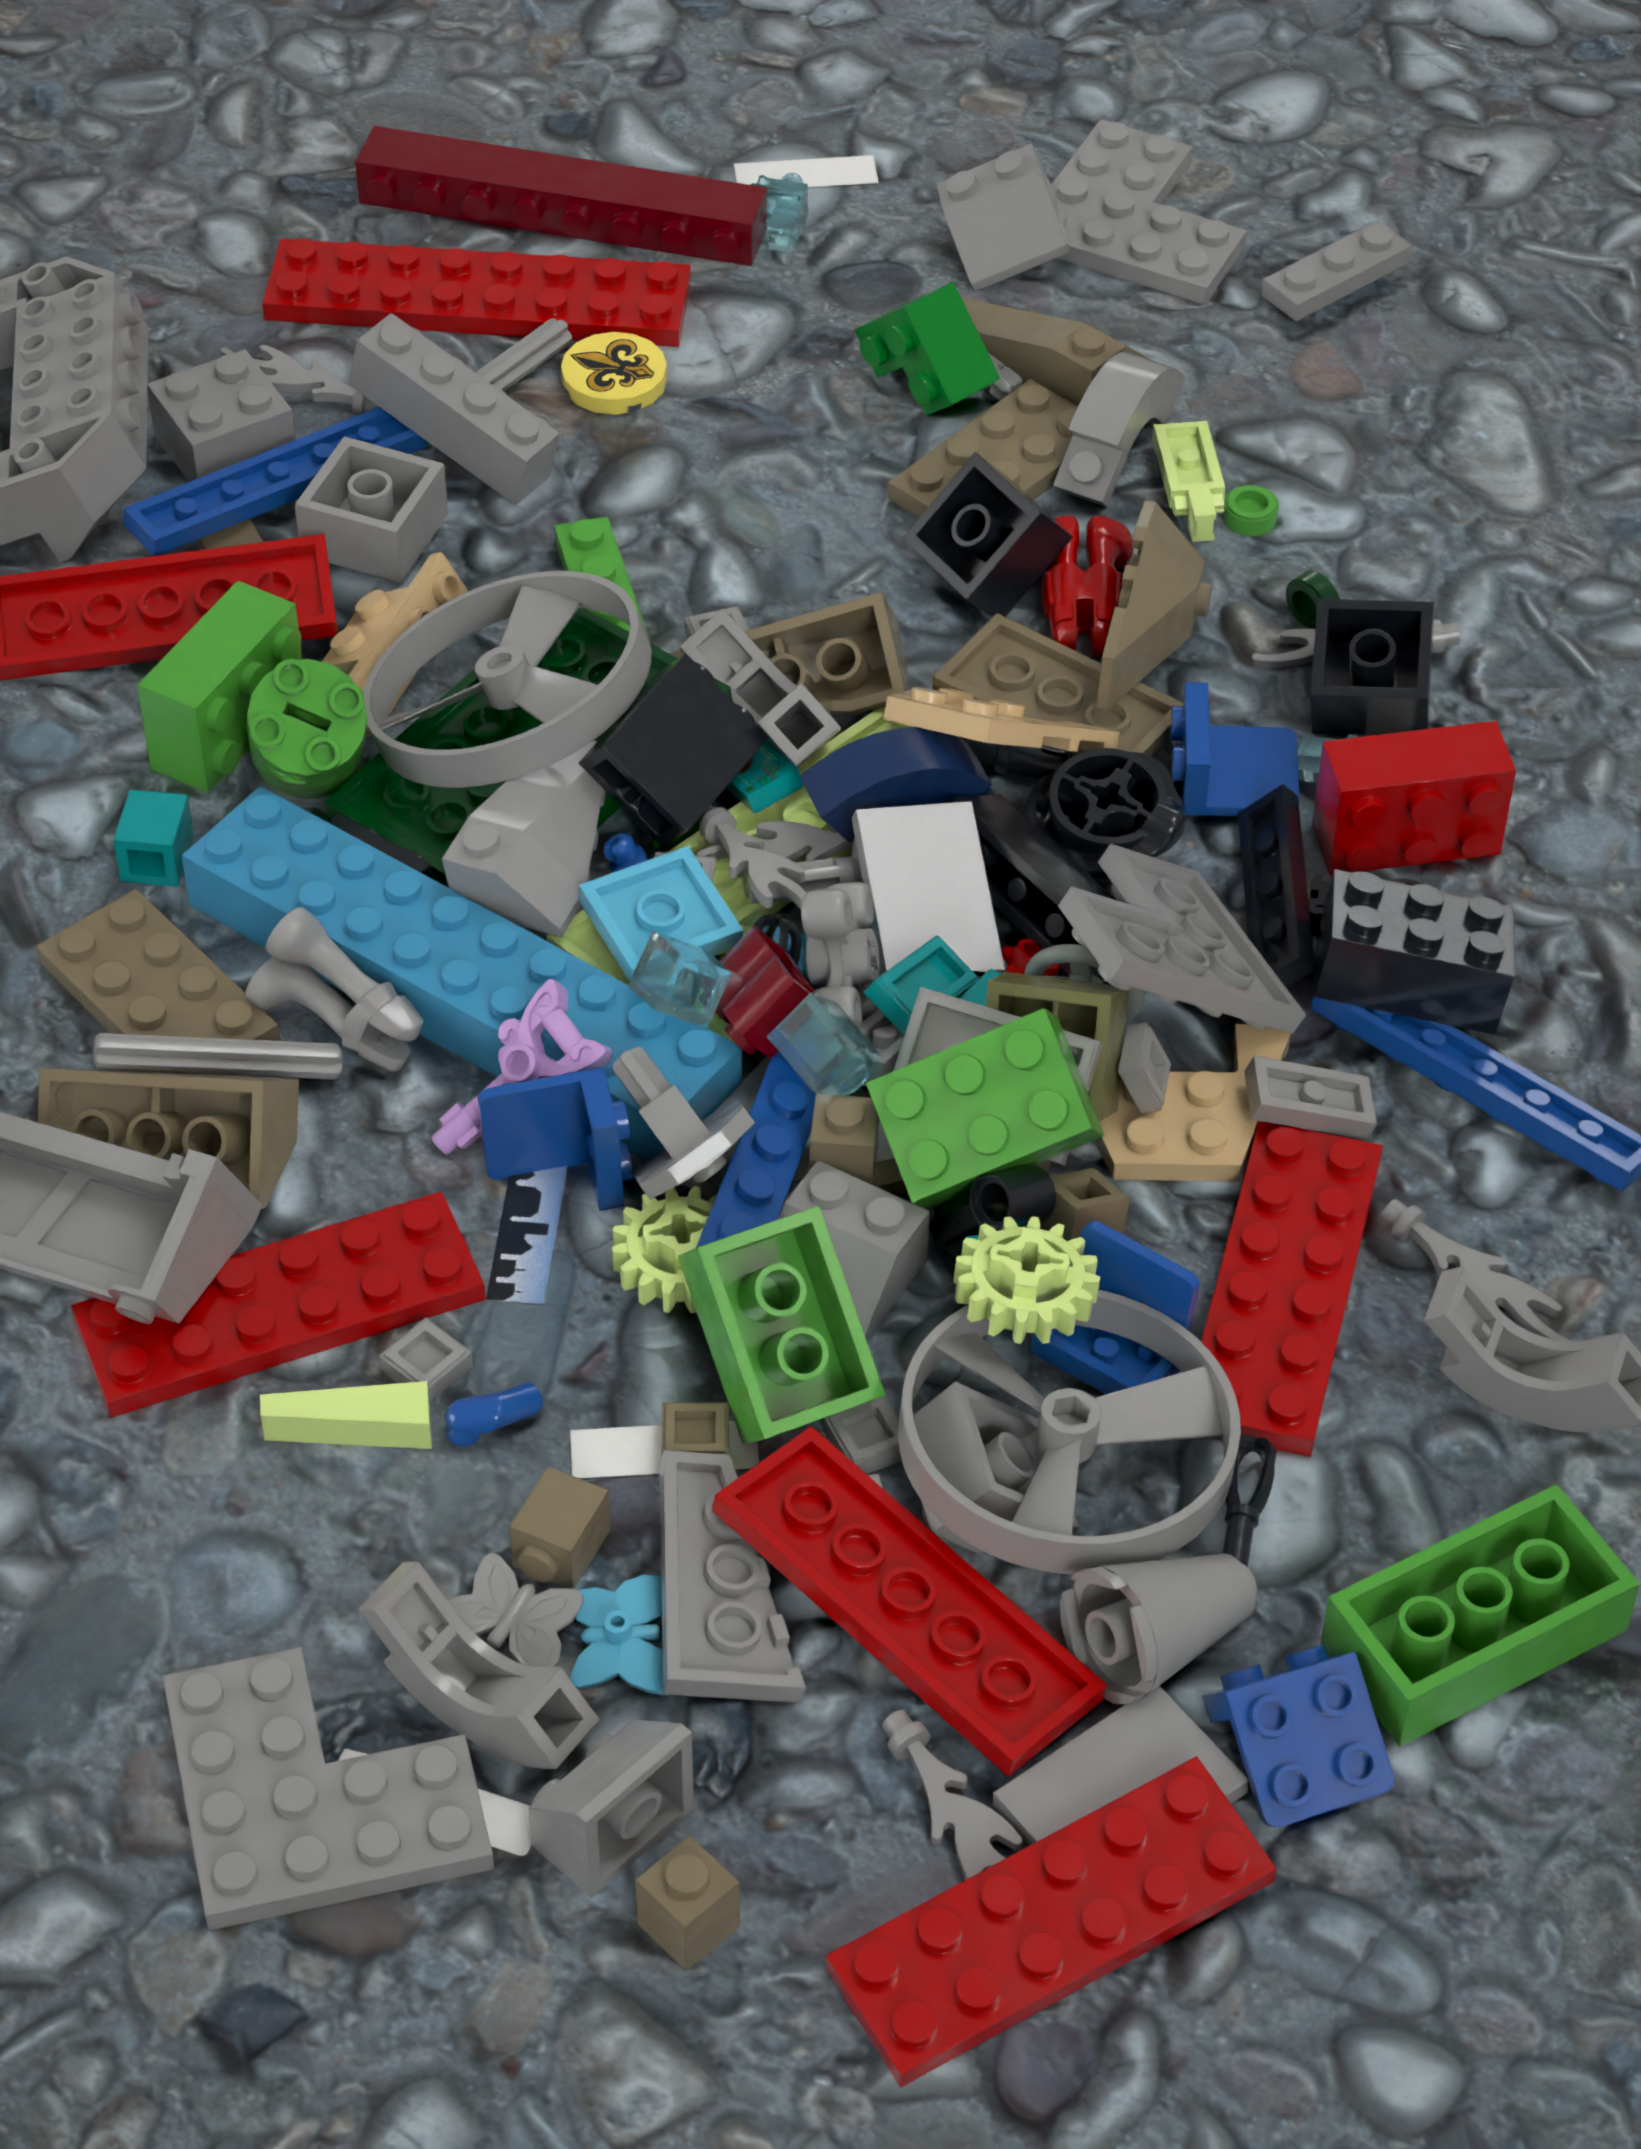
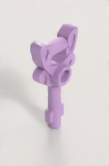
M549 979L537 990L525 1008L521 1021L515 1018L508 1019L499 1027L498 1037L505 1045L498 1051V1061L502 1074L484 1089L506 1083H519L558 1076L568 1072L602 1068L611 1061L613 1053L610 1047L602 1043L584 1039L565 1013L568 1010L567 990L560 982ZM545 1028L565 1054L559 1061L549 1058L545 1054L541 1039V1033ZM478 1095L465 1107L462 1104L456 1103L439 1119L443 1126L431 1138L444 1154L449 1155L458 1146L466 1150L482 1135L479 1128L481 1124Z

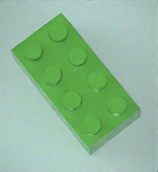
M1555 1484L1328 1596L1320 1644L1325 1645L1329 1655L1356 1652L1375 1716L1400 1747L1626 1632L1640 1583L1561 1488Z

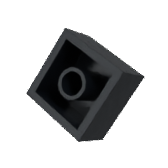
M974 452L902 538L968 601L991 617L997 613L1006 617L1071 541L1073 536L1007 475Z
M1318 599L1311 682L1312 733L1381 735L1428 729L1433 656L1434 602Z

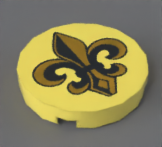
M621 332L595 334L576 342L564 354L561 364V382L563 388L569 391V398L576 405L594 413L618 415L628 413V406H634L641 403V409L649 406L664 393L667 382V363L663 351L648 339L635 334Z

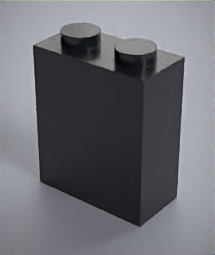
M685 653L658 672L637 696L627 711L603 734L578 764L663 847L690 830L768 737L756 725L751 713L744 707L735 704L719 688L709 670L703 665L694 662Z

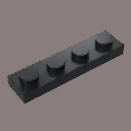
M1282 784L1238 812L1248 938L1283 985L1288 987L1314 971L1315 963L1298 795Z

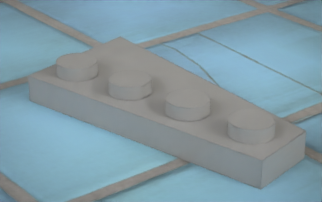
M663 1450L660 1463L663 1694L802 1703L806 1686L800 1667H794L789 1652L788 1643L790 1637L783 1615L777 1614L769 1590L771 1578L764 1557H759L757 1551L712 1511L715 1494L738 1478L731 1455Z

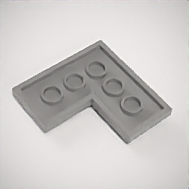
M1100 119L1051 184L1071 251L1056 259L1204 305L1244 250L1247 230L1227 225L1219 220H1211L1184 212L1173 206L1161 205L1191 164L1193 146L1173 141L1166 136H1156L1129 128L1119 122H1109Z
M1110 844L1098 861V864L1113 883L1111 886L1112 892L1121 901L1071 886L1059 903L1058 907L1073 927L1071 931L1073 937L1082 946L1089 949L1099 963V974L1118 989L1129 990L1131 987L1148 991L1158 999L1169 1004H1175L1178 1000L1196 1005L1200 1010L1214 1017H1220L1222 1014L1237 1017L1258 1030H1265L1266 1027H1271L1293 1034L1306 1016L1305 1012L1198 871Z
M301 1647L163 1675L208 1931L494 1870L492 1848L465 1734L325 1764Z

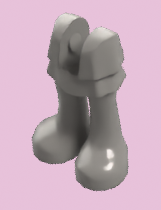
M298 907L289 912L270 934L265 948L267 953L273 957L264 963L253 975L246 988L245 998L256 1007L264 1010L275 1008L289 1000L296 1001L319 1016L342 1039V1046L358 1051L360 1057L391 1071L400 1070L410 1055V1048L405 1041L416 1040L420 1034L423 1025L421 1015L404 995L398 996L390 981L379 984L364 974L333 942L322 923L303 907ZM314 970L325 976L328 980H330L337 987H339L356 1003V1005L353 1006L348 1001H346Z

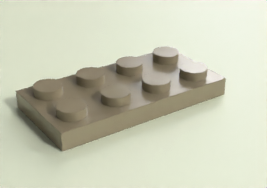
M1029 379L888 482V499L915 516L920 517L972 454L976 452L1007 475L1028 496L1035 500L1050 489L1055 482L1073 436L1068 428L1078 406Z
M998 613L933 676L932 690L939 691V688H948L972 693L975 700L990 702L991 699L1025 705L1024 716L1044 721H1072L1118 731L1120 734L1117 749L1127 752L1144 753L1152 757L1170 740L1172 705L1183 706L1182 702L1139 682L1108 710L1096 708L1101 663ZM1078 748V752L1068 751V759L1087 750Z
M137 889L132 890L36 945L39 963L112 1034L280 1041L278 1024L263 1009L249 1002L245 998V992Z

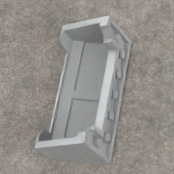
M0 1112V1269L116 1304L115 1310L132 1320L144 1324H152L156 1316L180 1323L252 1230L262 1208V1204L217 1157L189 1149L186 1157L172 1153L168 1161Z

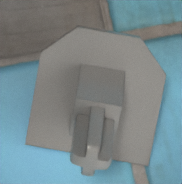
M639 1046L622 1053L613 1064V1072L640 1108L638 1112L665 1148L633 1171L638 1184L650 1200L679 1184H683L690 1178L695 1184H700L713 1176L727 1163L723 1154L755 1123L735 1097L701 1121L677 1087L670 1085L645 1049Z

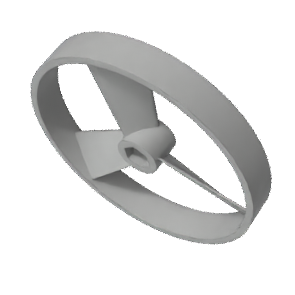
M545 571L499 580L464 593L429 612L405 630L385 650L372 668L363 690L367 727L385 763L394 772L416 783L444 788H464L494 784L518 778L552 765L583 748L604 733L627 711L643 688L649 674L652 657L650 641L632 598L619 585L606 578L576 571ZM578 608L591 609L613 615L630 626L628 641L621 657L599 685L537 667ZM509 618L499 647L486 652L475 664V673L479 683L437 703L387 717L392 703L400 690L430 659L463 637ZM481 692L485 693L489 704L493 708L508 710L519 706L543 723L524 733L498 742L452 750L413 747L398 742L384 733L386 729Z
M1098 1290L1097 1301L1092 1304L1090 1319L1088 1322L1076 1320L1075 1325L1100 1329L1133 1340L1170 1361L1182 1373L1095 1398L1082 1390L1064 1388L1048 1394L1044 1399L981 1338L988 1335L990 1321L984 1318L980 1321L970 1322L967 1319L969 1305L956 1311L935 1327L923 1340L912 1357L903 1384L898 1425L899 1450L905 1472L912 1487L933 1515L953 1533L987 1554L1029 1569L1070 1575L1091 1566L1160 1560L1176 1552L1196 1538L1213 1520L1227 1497L1233 1477L1241 1434L1240 1413L1232 1385L1219 1362L1197 1337L1167 1315L1146 1304L1125 1296ZM947 1356L1040 1411L1036 1443L1039 1451L1044 1456L1012 1522L981 1508L954 1488L936 1469L919 1440L914 1424L912 1405L926 1378ZM1222 1437L1224 1461L1216 1477L1200 1496L1178 1513L1158 1523L1129 1532L1102 1536L1072 1535L1079 1464L1088 1460L1093 1455L1096 1445Z

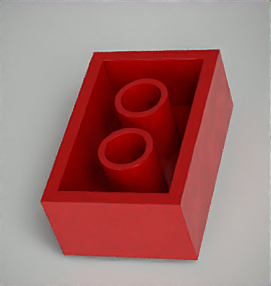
M1497 721L1323 741L1312 828L1329 875H1333L1334 869L1351 873L1501 854L1516 769Z

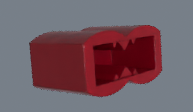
M753 925L703 977L704 984L711 992L705 999L706 1003L722 1020L728 1023L724 1029L727 1035L750 1055L759 1049L772 1059L824 1005L814 988L803 977L802 971L790 955L756 925Z

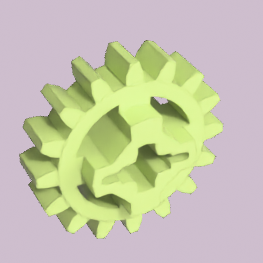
M693 1186L688 1197H679L676 1189L673 1187L666 1191V1199L657 1201L655 1197L650 1200L646 1194L642 1195V1211L631 1207H626L623 1210V1225L613 1227L612 1263L613 1270L620 1272L621 1287L624 1291L638 1287L639 1303L642 1305L651 1302L655 1297L662 1299L663 1312L666 1313L672 1311L676 1302H685L690 1313L697 1312L678 1255L696 1248L716 1195L709 1201L702 1200L700 1187Z
M1011 1216L1004 1217L1001 1231H996L993 1227L983 1224L980 1226L978 1240L966 1237L963 1241L961 1256L956 1257L953 1283L957 1284L955 1300L958 1304H969L967 1319L970 1322L980 1321L984 1318L990 1321L988 1334L993 1337L1005 1328L1013 1331L1014 1343L1021 1344L1025 1339L1026 1333H1035L1042 1344L1049 1343L1052 1329L1056 1328L1066 1336L1074 1334L1076 1320L1088 1322L1090 1319L1092 1304L1097 1301L1100 1276L1096 1275L1097 1257L1083 1255L1085 1240L1082 1237L1069 1241L1064 1240L1065 1226L1058 1223L1049 1231L1040 1229L1038 1217L1032 1216L1028 1221L1027 1227H1018Z

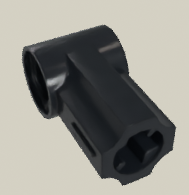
M1028 1165L979 1176L973 1182L970 1189L934 1208L935 1216L929 1228L936 1246L945 1249L953 1259H956L957 1256H961L965 1237L979 1235L980 1226L983 1224L993 1227L996 1231H1001L1004 1217L1011 1216L1018 1227L1027 1225L1032 1216L1038 1217L1040 1222L1045 1221L1052 1215L1056 1205L1054 1183L1049 1174L1036 1165Z

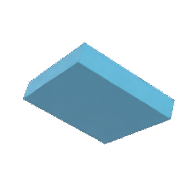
M689 846L579 885L578 901L632 986L727 952L743 937L742 927Z

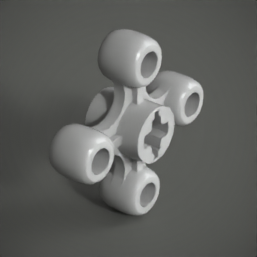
M861 882L834 884L827 889L810 891L802 898V925L808 936L806 942L807 972L812 987L817 989L815 992L824 1004L811 1018L816 1033L823 1036L854 1034L859 1031L862 1022L879 1009L864 993L871 983L879 977L880 963L877 939L873 929L869 928L874 919L873 896L869 886Z

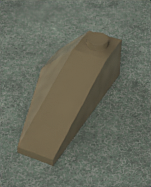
M962 298L987 352L1001 361L1004 367H1009L1020 375L1023 380L1022 384L1031 379L1076 406L1079 405L1096 374L1114 355L1120 352H1128L1149 359L1083 322Z
M1144 501L1135 527L1132 548L1138 549V552L1133 554L1130 565L1125 566L1119 604L1114 609L1102 655L1096 708L1108 710L1191 637L1197 616L1207 617L1212 584L1203 582L1205 560L1156 502Z
M882 592L744 631L764 655L796 686L802 683L830 715H856L886 706L887 696L908 690V667L896 616ZM681 650L669 653L677 658L684 655Z
M39 1068L38 1123L168 1161L172 1153L186 1157L189 1149L217 1157L262 1204L261 1209L266 1208L297 1143L299 1079Z

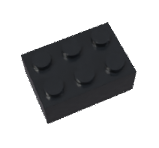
M1334 869L1317 926L1314 997L1495 1035L1515 977L1513 907L1502 905L1487 897L1469 898L1441 892L1437 888L1426 884L1408 885L1384 880L1369 872L1359 871L1351 873Z

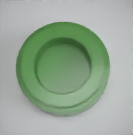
M1245 485L1231 490L1224 499L1223 521L1231 531L1244 536L1264 535L1274 529L1277 524L1278 499L1271 491L1260 486Z

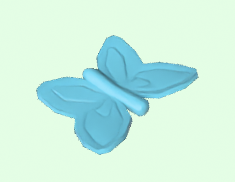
M644 1574L626 1580L615 1592L597 1587L577 1590L583 1594L584 1604L575 1618L579 1624L588 1628L582 1632L581 1639L590 1645L577 1657L570 1680L575 1687L582 1690L601 1685L619 1676L631 1687L651 1694L667 1695L663 1694L662 1649L646 1642L657 1641L661 1635L660 1627L657 1624L646 1625L658 1620L662 1614L661 1576Z

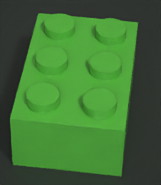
M237 581L138 683L137 688L151 770L206 793H209L225 775H229L235 770L240 758L250 749L247 713L252 692L262 678L274 670L280 662L292 658L302 660L301 633L298 629L295 603Z
M1045 1008L866 1083L911 1202L926 1209L942 1204L970 1189L973 1182L979 1176L1028 1165H1036L1105 1136L1059 1019Z
M820 1206L708 1243L678 1255L743 1444L773 1437L886 1396Z

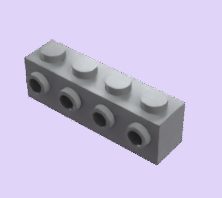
M391 313L357 339L349 385L506 499L517 505L550 477L560 433L550 427L546 421L536 417L508 397L504 391L494 387L466 367L458 358L452 357L424 337L419 330L409 326Z

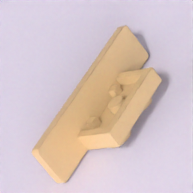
M442 552L430 554L409 587L388 592L375 590L362 597L355 606L356 612L345 629L340 631L331 640V649L322 662L330 663L350 676L363 692L366 680L380 656L405 630L429 612L468 592ZM416 673L408 680V682L400 690V692L398 693V695L392 703L388 715L390 714V712L392 711V709L394 708V706L396 705V703L398 702V700L400 699V697L402 696V694L404 693V691L406 690V688L408 687ZM367 727L366 737H370L371 733Z

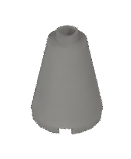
M1225 1553L1091 1566L1075 1572L1070 1578L1075 1580L1073 1588L1062 1593L1060 1600L1061 1628L1068 1651L1083 1664L1087 1663L1092 1672L1107 1684L1104 1699L1113 1704H1130L1147 1696L1249 1618L1255 1608L1257 1585L1250 1569L1234 1556Z

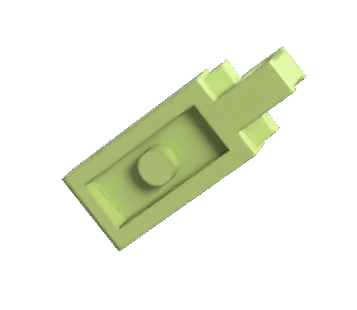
M1208 422L1154 424L1152 442L1169 507L1173 508L1174 516L1187 515V525L1192 542L1214 540V520L1216 519V513H1224L1226 487Z

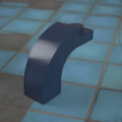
M919 727L892 729L858 739L832 752L799 776L821 819L849 843L855 837L851 818L857 809L950 803L953 796L994 795L990 788L992 784L969 743L958 736Z

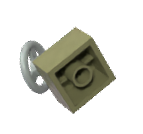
M1062 944L1051 946L1041 950L1030 959L1025 968V974L1007 972L988 980L986 1007L1019 1017H1024L1045 1008L1058 1017L1063 1030L1101 1041L1104 1044L1088 1092L1100 1122L1118 1111L1121 1081L1118 1069L1125 1037L1126 1023L1133 1020L1142 1010L1145 1001V991L1131 987L1129 990H1121L1113 985L1103 984L1092 972V966L1098 968L1100 966L1089 949L1082 945ZM1070 963L1071 974L1068 976V979L1043 977L1044 971L1050 966Z

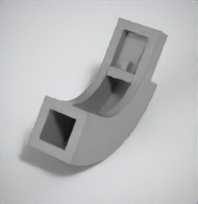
M1120 352L1110 358L1092 380L1068 428L1073 436L1053 486L1058 491L1108 507L1137 435L1148 421L1155 424H1167L1185 376L1176 368L1128 352Z
M723 608L679 646L683 654L686 653L694 662L707 668L713 678L731 687L733 702L751 713L756 725L768 737L766 742L797 768L840 731L841 726L802 683L798 686L792 683L764 655Z
M1463 1266L1441 1271L1424 1321L1447 1347L1439 1369L1460 1389L1479 1402L1504 1415L1555 1430L1592 1433L1608 1432L1641 1425V1353L1624 1332L1583 1341H1563L1543 1337L1520 1327L1506 1317Z
M402 1562L358 1609L391 1652L383 1663L398 1681L444 1724L461 1735L465 1734L467 1739L493 1755L526 1767L557 1769L600 1720L561 1667H535L518 1663L499 1653L477 1636L457 1614L419 1562Z

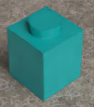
M129 789L114 837L121 882L179 887L184 872L181 855L191 847L194 838L187 794Z

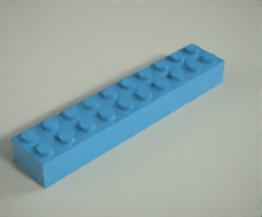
M261 786L181 855L188 901L191 907L263 947H266L267 940L273 929L289 912L298 907L305 908L322 923L328 936L364 974L379 984L390 981L398 996L404 995L412 1003L423 1018L420 1035L495 1077L502 1074L498 1061V1051L505 1046L498 1037L501 1024L505 1020L513 1018L521 1021L525 1008L537 990L547 980L553 979L560 982L568 994V1010L565 1013L584 1039L597 1041L610 1047L612 1050V1059L603 1068L612 1102L624 1101L630 1129V1138L619 1141H626L629 1152L645 1161L650 1160L665 1148L638 1112L640 1108L613 1072V1064L622 1053L638 1046L645 1049L670 1085L677 1087L701 1121L714 1113L742 1083V1049L736 1043ZM314 970L325 982L340 989L325 976ZM545 1028L541 1033L545 1054L549 1058L559 1061L565 1054Z

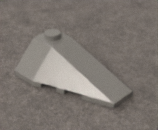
M591 741L583 748L552 765L530 774L507 780L468 817L442 858L449 888L516 925L562 937L581 907L578 901L579 885L591 881L589 869L592 852L596 851L597 823L600 807L604 805L606 791L578 763L597 741Z

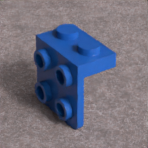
M1185 682L1183 706L1172 705L1171 741H1180V747L1173 746L1171 776L1173 782H1181V799L1186 814L1238 816V812L1282 784L1298 795L1300 805L1297 735L1295 731L1285 727L1209 725L1208 683Z
M603 1067L580 1072H568L558 1076L519 1083H506L484 1089L479 1093L478 1106L484 1160L489 1178L500 1179L552 1168L588 1164L599 1211L624 1207L622 1181L633 1179V1171L626 1141L620 1142L619 1140L630 1138L629 1122L624 1101L612 1102Z
M1095 1220L1090 1221L1081 1230L1080 1237L1085 1240L1083 1255L1097 1257L1096 1275L1100 1276L1098 1290L1125 1296L1146 1304L1167 1315L1190 1332L1200 1287L1197 1276L1190 1270L1103 1223ZM1075 1325L1074 1334L1066 1336L1055 1328L1051 1330L1049 1343L1042 1344L1035 1333H1033L1030 1353L1104 1394L1175 1375L1181 1371L1153 1350L1128 1338L1100 1329Z
M1324 1644L1284 1656L1288 1669L1263 1676L1260 1664L1220 1676L1223 1689L1202 1695L1210 1723L1229 1720L1231 1722L1260 1819L1266 1826L1282 1827L1387 1793L1394 1786V1773L1356 1652L1328 1656Z

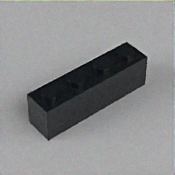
M1001 794L953 796L950 803L972 801L992 904L1029 939L1033 940L1041 950L1062 944L1081 945L1071 933L1073 927L1058 907L1069 888L1072 886L1114 900L1117 899ZM1070 963L1057 964L1068 975L1071 974ZM1092 966L1093 975L1097 976L1100 980H1105L1099 974L1098 968Z

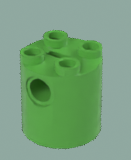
M287 659L280 662L274 670L267 673L252 692L247 713L248 742L252 763L263 780L283 795L306 800L329 796L348 781L361 766L366 744L367 714L364 695L361 689L353 682L350 676L334 665L312 659Z

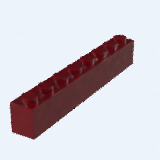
M373 126L355 161L358 198L361 204L747 266L753 265L767 231V187L380 126Z

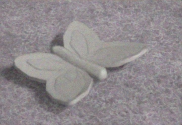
M489 1553L483 1557L474 1576L473 1593L456 1596L448 1601L477 1636L493 1630L486 1639L489 1646L493 1649H498L505 1639L509 1637L508 1653L518 1663L535 1667L558 1666L562 1646L557 1633L574 1620L584 1604L583 1594L576 1589L550 1588L535 1594V1587L532 1584H525L518 1588L515 1572L500 1555Z

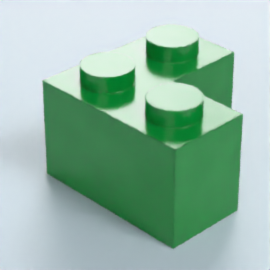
M954 281L906 302L854 329L860 341L862 356L872 366L877 378L903 367L909 379L910 392L913 398L921 404L926 415L949 407L1000 379Z

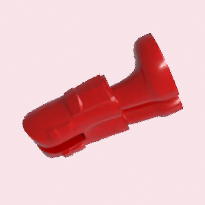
M1060 516L1054 518V520L1069 532L1073 538L1048 566L1047 572L1041 581L1042 606L1046 618L1050 622L1052 640L1076 651V640H1078L1079 634L1089 635L1092 658H1102L1115 607H1118L1122 588L1123 574L1117 570L1124 568L1132 559L1134 554V548H1132L1133 538L1123 524L1106 516H1093L1088 521L1085 530V550L1089 568L1083 571L1077 564L1080 538L1079 523L1074 516Z

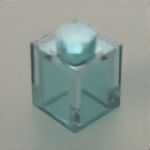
M653 930L628 987L652 1009L707 1029L733 972L705 949Z
M811 992L767 1036L812 1091L820 1094L846 1096L855 1092L868 1079L870 1075L869 1068L882 1056L837 1002Z

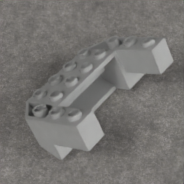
M67 256L49 263L35 264L24 272L0 280V370L14 366L10 449L0 452V546L40 533L60 563L71 559L93 529L104 519L146 470L148 326L143 320L141 304L133 291H125L114 272Z

